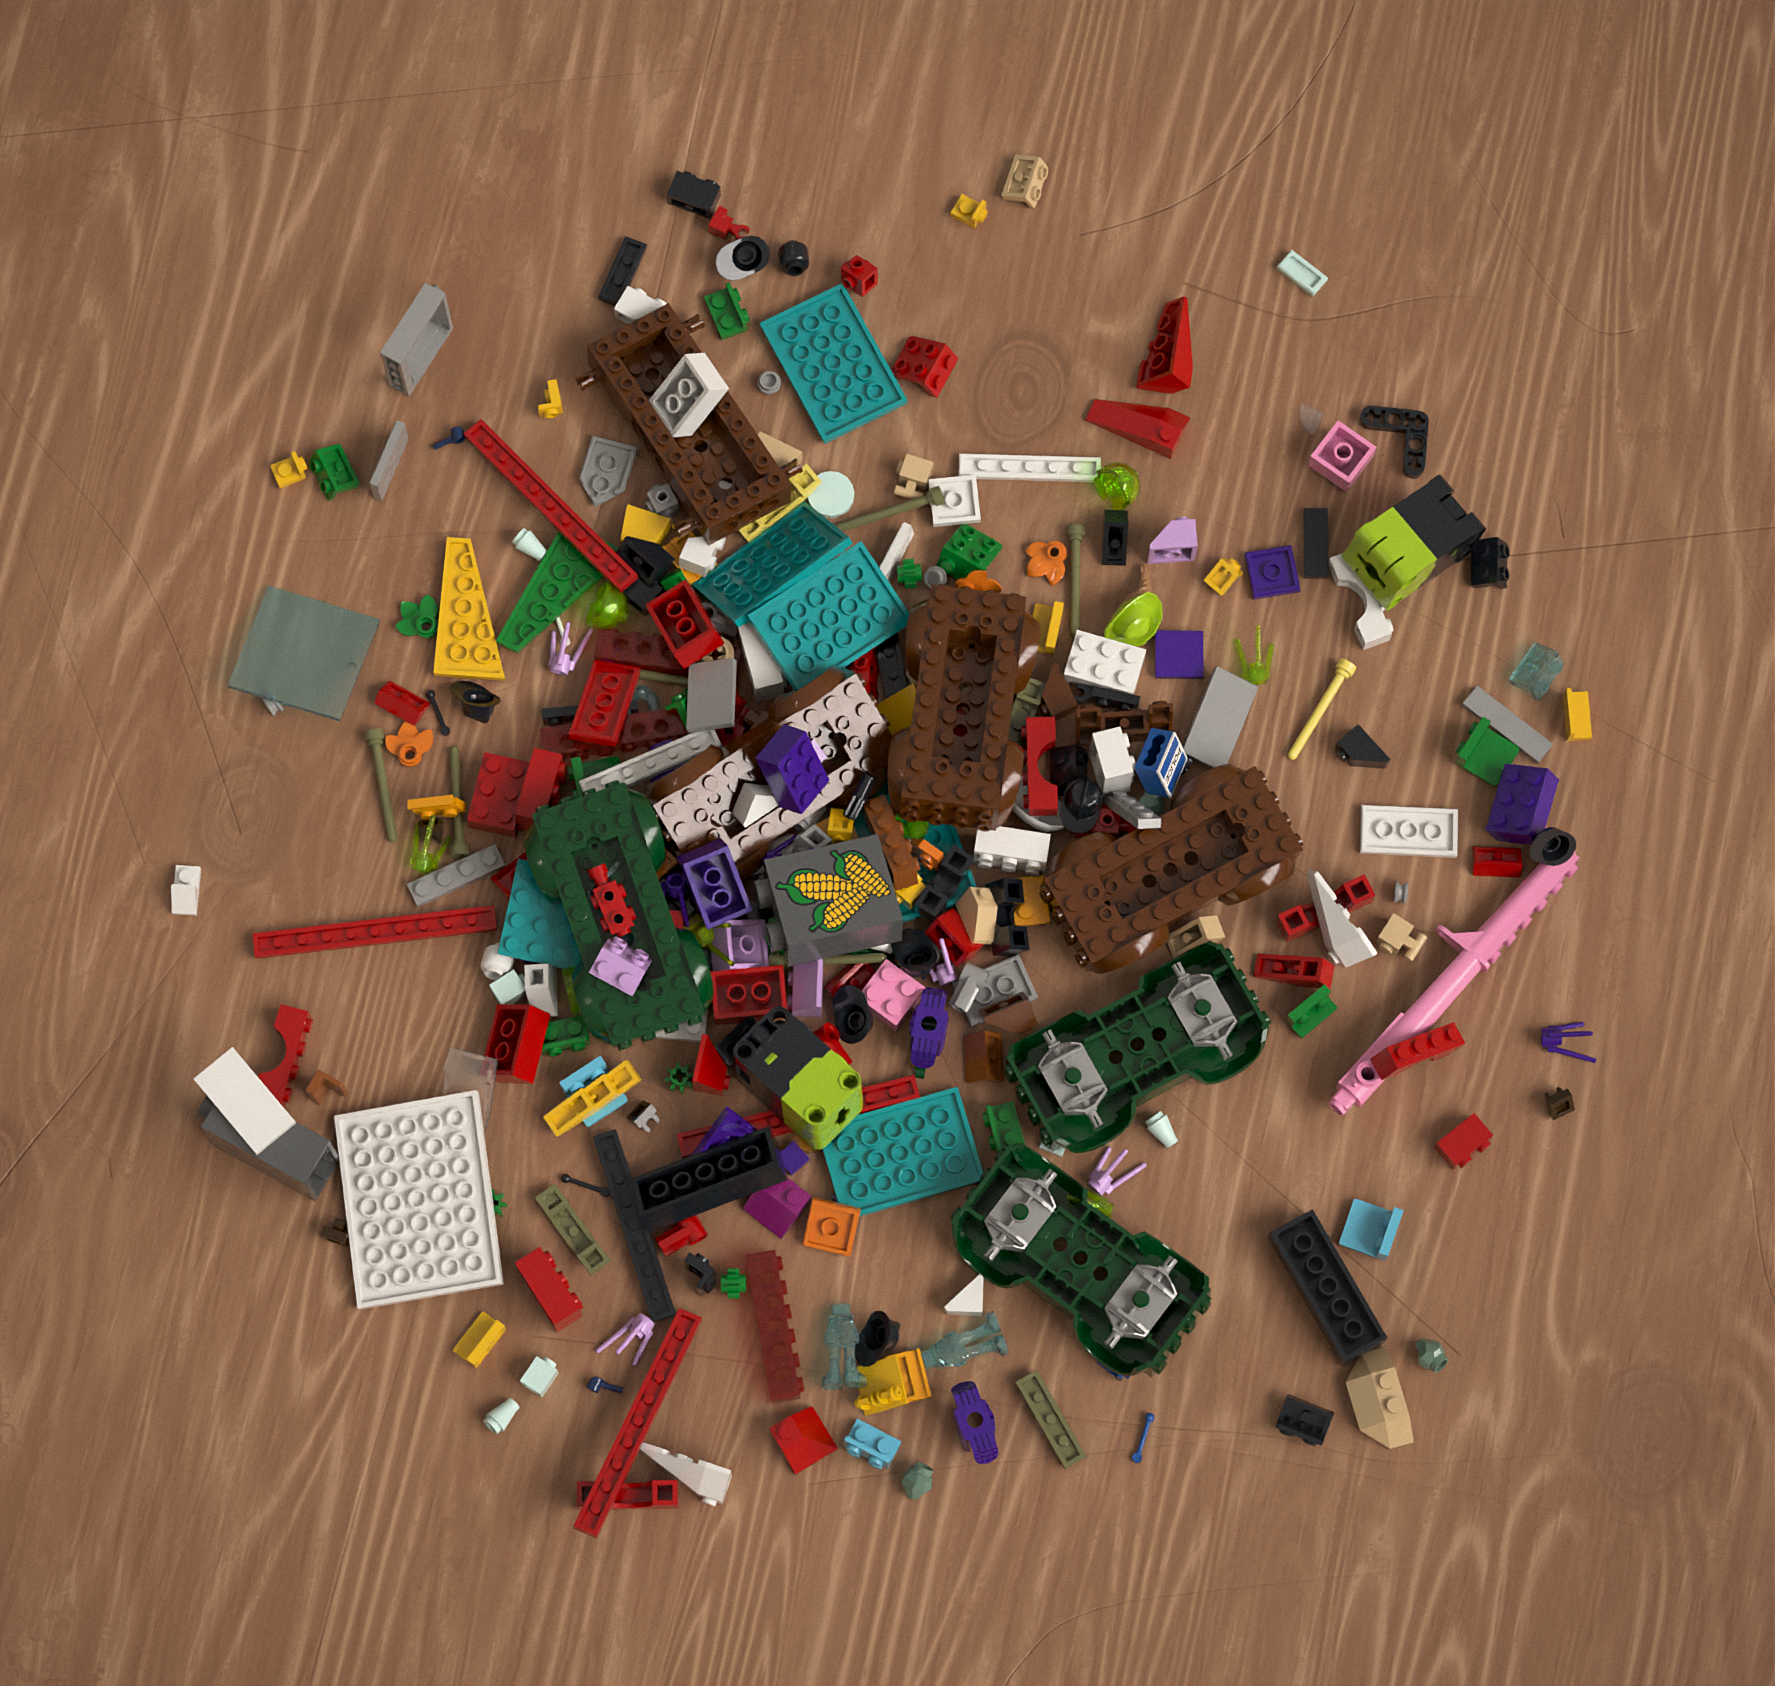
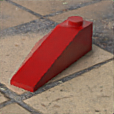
M1183 296L1167 302L1156 326L1159 330L1154 341H1150L1148 345L1150 352L1147 360H1142L1139 367L1136 385L1138 389L1174 394L1190 388L1193 361L1188 301Z
M1095 399L1085 421L1171 459L1191 417L1166 407Z

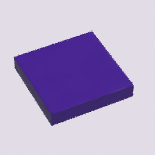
M1291 545L1246 552L1244 554L1253 600L1300 592Z
M1157 630L1155 634V679H1203V631Z

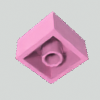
M1337 421L1310 456L1308 466L1347 492L1374 457L1377 447L1340 421Z
M886 959L863 988L862 992L865 994L868 1009L872 1015L894 1031H897L921 1000L925 987Z

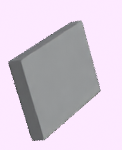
M398 420L395 421L369 482L374 499L383 501L409 440L405 423Z
M734 658L694 663L689 666L686 730L689 733L734 727L737 661Z
M1019 954L984 968V970L990 972L982 991L978 992L970 1010L965 1015L972 1028L985 1022L978 1010L1020 992H1024L1030 1003L1038 1000L1037 993ZM959 979L952 982L954 990H956L959 984Z

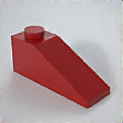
M1257 953L1253 977L1306 988L1319 989L1325 984L1328 989H1331L1335 966L1322 957Z

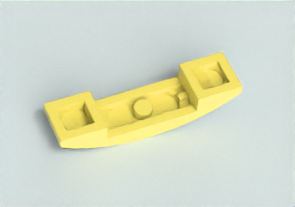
M807 464L802 467V473L789 478L791 502L739 529L748 542L800 505L822 483Z

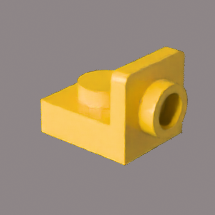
M961 194L950 216L975 229L979 222H984L988 214L986 210L987 202L982 200L979 203Z
M557 379L547 381L549 389L544 390L547 404L538 405L540 417L551 419L557 417L558 414H563Z
M296 451L291 452L292 457L270 465L280 489L306 479L304 470L308 468L303 456L298 457Z
M1222 558L1203 581L1223 596L1235 580L1241 577L1244 572L1240 570L1241 565L1233 558Z
M831 808L827 835L832 839L830 845L852 840L854 820L846 818L843 815L844 810Z

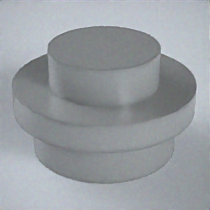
M764 372L758 378V388L764 394H774L781 387V379L775 372Z
M932 566L925 572L924 582L930 589L931 584H946L947 574L943 568Z

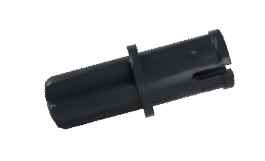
M865 772L862 773L855 790L850 792L852 796L843 811V815L850 820L857 818L864 802L869 800L867 797L877 780L875 777Z

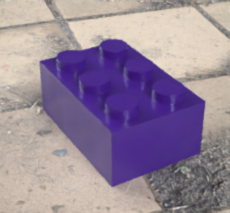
M783 724L755 758L779 807L801 815L830 781L806 731Z
M1505 763L1486 831L1497 841L1531 845L1536 838V833L1546 827L1559 779L1548 768Z
M722 838L676 857L699 918L707 930L752 911L729 847Z

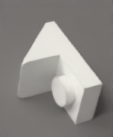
M176 865L174 884H171L172 914L197 916L201 878L200 866Z

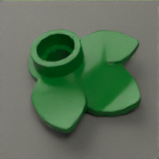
M425 595L420 605L412 602H401V615L404 620L395 625L397 630L405 636L433 637L438 631V622L436 620L438 606L431 596ZM425 624L431 625L429 630L422 629Z

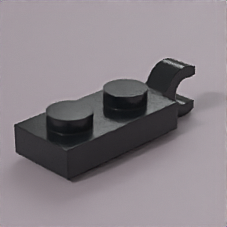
M1077 684L1076 690L1084 693L1082 697L1074 696L1077 704H1083L1087 700H1091V702L1101 708H1109L1111 706L1118 708L1119 711L1138 709L1140 696L1095 686L1089 688L1084 684Z

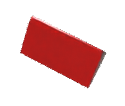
M388 681L379 689L375 699L377 706L412 725L418 723L430 706L428 701L392 681Z
M1473 846L1472 874L1474 876L1515 878L1521 876L1523 866L1521 848Z
M869 963L847 964L824 986V989L833 998L835 993L846 985H853L862 991L876 971Z

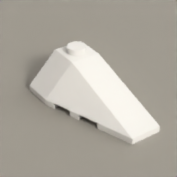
M1308 870L1306 874L1324 944L1329 951L1327 956L1334 965L1346 968L1376 955V950L1360 927L1356 928L1350 923V913L1347 909H1344L1339 903H1335L1337 899L1335 893L1319 872Z
M647 1443L642 1444L640 1452L698 1497H701V1502L714 1507L716 1503L723 1504L732 1478L731 1470L699 1460L698 1464L693 1462V1459L686 1455L675 1453L673 1456L670 1455L668 1450Z

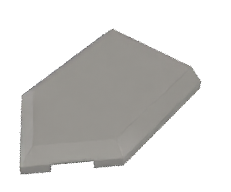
M592 435L579 480L595 507L625 492L638 447Z

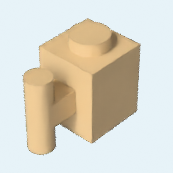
M906 453L904 461H899L896 474H899V483L905 484L906 487L896 485L894 494L909 499L923 496L924 493L915 490L918 488L926 491L928 481L933 472L934 462Z
M1393 913L1376 943L1387 954L1393 953L1397 955L1402 946L1407 948L1408 951L1404 958L1412 962L1425 943L1427 936L1419 933L1416 939L1411 938L1409 935L1414 925Z

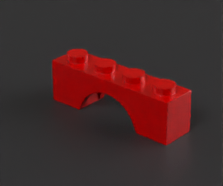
M1026 717V725H1021V740H1026V748H1022L1024 755L1023 763H1027V771H1022L1023 786H1027V794H1023V809H1028V815L1031 817L1057 816V786L1046 781L1041 776L1037 766L1040 757L1046 751L1055 747V717Z
M1365 874L1344 883L1333 891L1337 897L1335 903H1339L1349 913L1372 903L1376 896ZM1314 902L1297 905L1280 913L1275 921L1286 943L1320 927Z
M280 1004L273 1027L286 1042V1054L277 1068L269 1072L259 1073L258 1078L284 1108L285 1102L289 1103L292 1096L291 1082L292 1079H297L299 1073L297 1062L299 1056L303 1057L305 1053L306 1042H304L306 1033L310 1034L313 1019H311L309 1011Z
M1453 1022L1388 1046L1370 1058L1382 1081L1425 1060L1431 1059V1061L1448 1056L1463 1046L1465 1042Z
M678 1480L623 1483L611 1510L679 1509ZM577 1481L578 1510L582 1509L595 1481Z

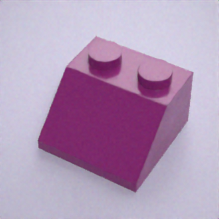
M788 1177L787 1181L751 1194L743 1207L745 1212L780 1239L784 1237L812 1202V1196Z

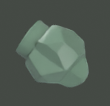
M1144 790V794L1137 800V802L1144 804L1147 809L1152 810L1157 816H1160L1165 811L1163 797L1147 794Z
M1428 1339L1416 1341L1415 1347L1418 1351V1364L1427 1370H1432L1434 1373L1440 1372L1449 1361L1441 1344Z
M916 1462L914 1467H909L905 1472L901 1483L909 1499H919L920 1496L932 1488V1474L934 1470L930 1466Z

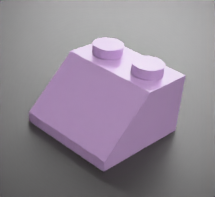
M1178 517L1175 520H1171L1150 544L1147 564L1195 561L1198 547L1195 519Z
M765 919L729 920L710 928L713 971L769 966L768 948L765 940Z
M823 959L794 965L793 971H789L788 986H793V995H788L787 1009H792V1015L795 1017L821 1018Z

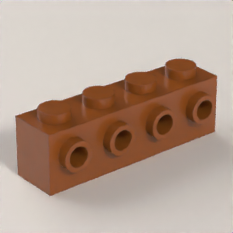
M885 795L869 799L868 802L865 801L863 804L864 820L870 834H878L894 890L897 891L918 884L917 871L920 870V865L917 857H912L910 853L912 852L910 841L908 838L904 839L903 825L900 820L896 821L895 817L897 814L892 808L891 803H888Z

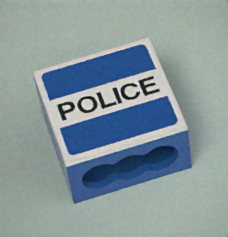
M1151 728L1135 765L1136 773L1147 794L1171 798L1188 759L1176 732Z

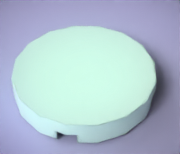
M833 471L817 475L822 483L808 497L809 505L825 518L832 519L847 513L854 501V489L850 480L843 474Z

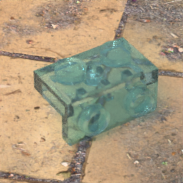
M1534 642L1510 676L1509 681L1512 685L1531 692L1534 699L1540 700L1543 694L1548 691L1556 675L1561 672L1564 662L1556 650Z

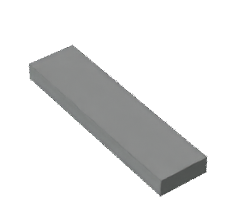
M1479 686L1472 691L1462 704L1465 709L1481 720L1482 717L1490 720L1489 727L1517 745L1522 753L1537 764L1553 746V743Z

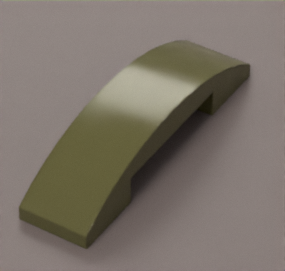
M1033 678L1029 679L1025 690L1017 694L1012 707L1008 738L1023 747L1025 740H1021V725H1026V717H1035L1046 683Z
M553 1184L535 1197L549 1220L591 1276L611 1262L556 1184Z

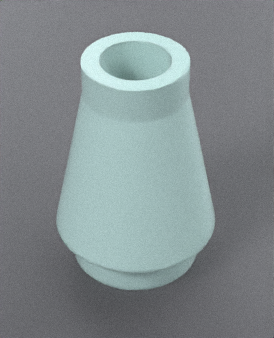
M525 528L512 541L516 545V549L535 558L539 562L547 552V549L544 548L532 531H527Z
M1159 1111L1145 1121L1148 1126L1147 1129L1166 1149L1178 1141L1167 1114L1164 1115L1162 1111Z
M509 1397L505 1402L488 1412L483 1422L490 1431L497 1435L500 1431L504 1432L520 1407Z

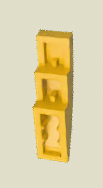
M625 1060L609 1073L601 1075L587 1087L579 1089L543 1116L556 1137L604 1108L642 1079L629 1060Z

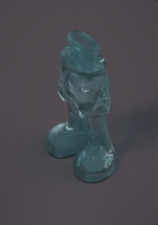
M848 1303L831 1305V1315L828 1316L827 1332L824 1335V1343L826 1346H829V1369L821 1381V1388L824 1390H839L843 1387L840 1374L841 1348L844 1350V1385L849 1388L867 1386V1377L858 1371L855 1363V1345L859 1343L860 1337L853 1320L854 1315L851 1314L850 1304Z
M988 1312L985 1322L978 1328L960 1334L952 1331L945 1334L944 1338L937 1341L934 1346L930 1344L931 1348L920 1351L926 1369L929 1370L934 1367L941 1369V1367L950 1366L960 1367L967 1364V1359L989 1352H996L1000 1356L1008 1355L1009 1351L1002 1334L995 1336L989 1341L965 1347L967 1343L1001 1332L995 1312Z

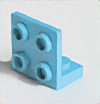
M599 1056L560 1081V1087L566 1097L569 1098L579 1089L587 1087L601 1075L609 1073L606 1063ZM622 1094L604 1108L583 1121L587 1127L592 1126L626 1104L628 1099Z
M1354 1199L1339 1245L1385 1261L1389 1255L1404 1210L1394 1207L1392 1211Z
M858 1418L849 1435L845 1436L843 1440V1446L846 1447L848 1454L859 1458L860 1455L867 1458L868 1464L879 1470L882 1467L889 1468L901 1445L900 1440Z

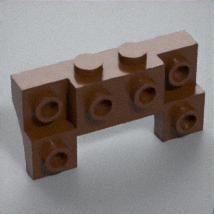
M1155 701L1148 705V710L1130 709L1121 712L1107 710L1101 713L1100 707L1095 708L1094 705H1083L1080 709H1076L1075 714L1076 745L1091 744L1092 733L1120 726L1122 733H1127L1129 742L1146 741L1151 728L1172 731L1173 703Z

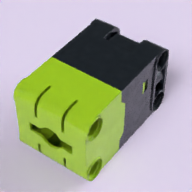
M1440 474L1374 520L1363 525L1355 533V537L1341 555L1387 611L1453 564L1463 560L1472 551L1487 529L1473 512L1467 514L1452 496L1454 490Z
M777 1006L772 1008L734 1046L733 1053L735 1063L737 1064L738 1081L813 1149L820 1150L825 1148L863 1109L862 1083L858 1072L784 1007ZM776 1018H784V1019H785V1021H783V1020H777V1021L773 1022Z

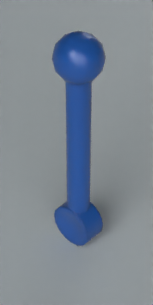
M1152 1413L1145 1415L1146 1423L1136 1453L1132 1456L1134 1463H1140L1142 1460L1141 1452L1150 1423L1155 1419Z

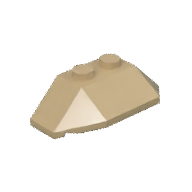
M1378 1348L1361 1355L1345 1382L1359 1431L1388 1449L1414 1443L1407 1405L1395 1366L1386 1348Z

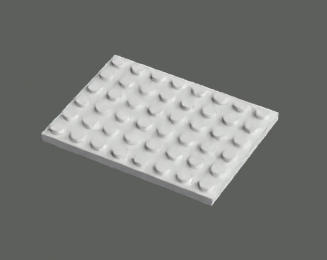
M473 1090L335 1115L334 1120L357 1308L361 1310L504 1285L479 1092Z

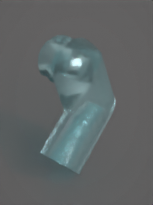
M643 685L635 688L633 698L638 701L643 700L648 704L650 717L661 715L658 695Z

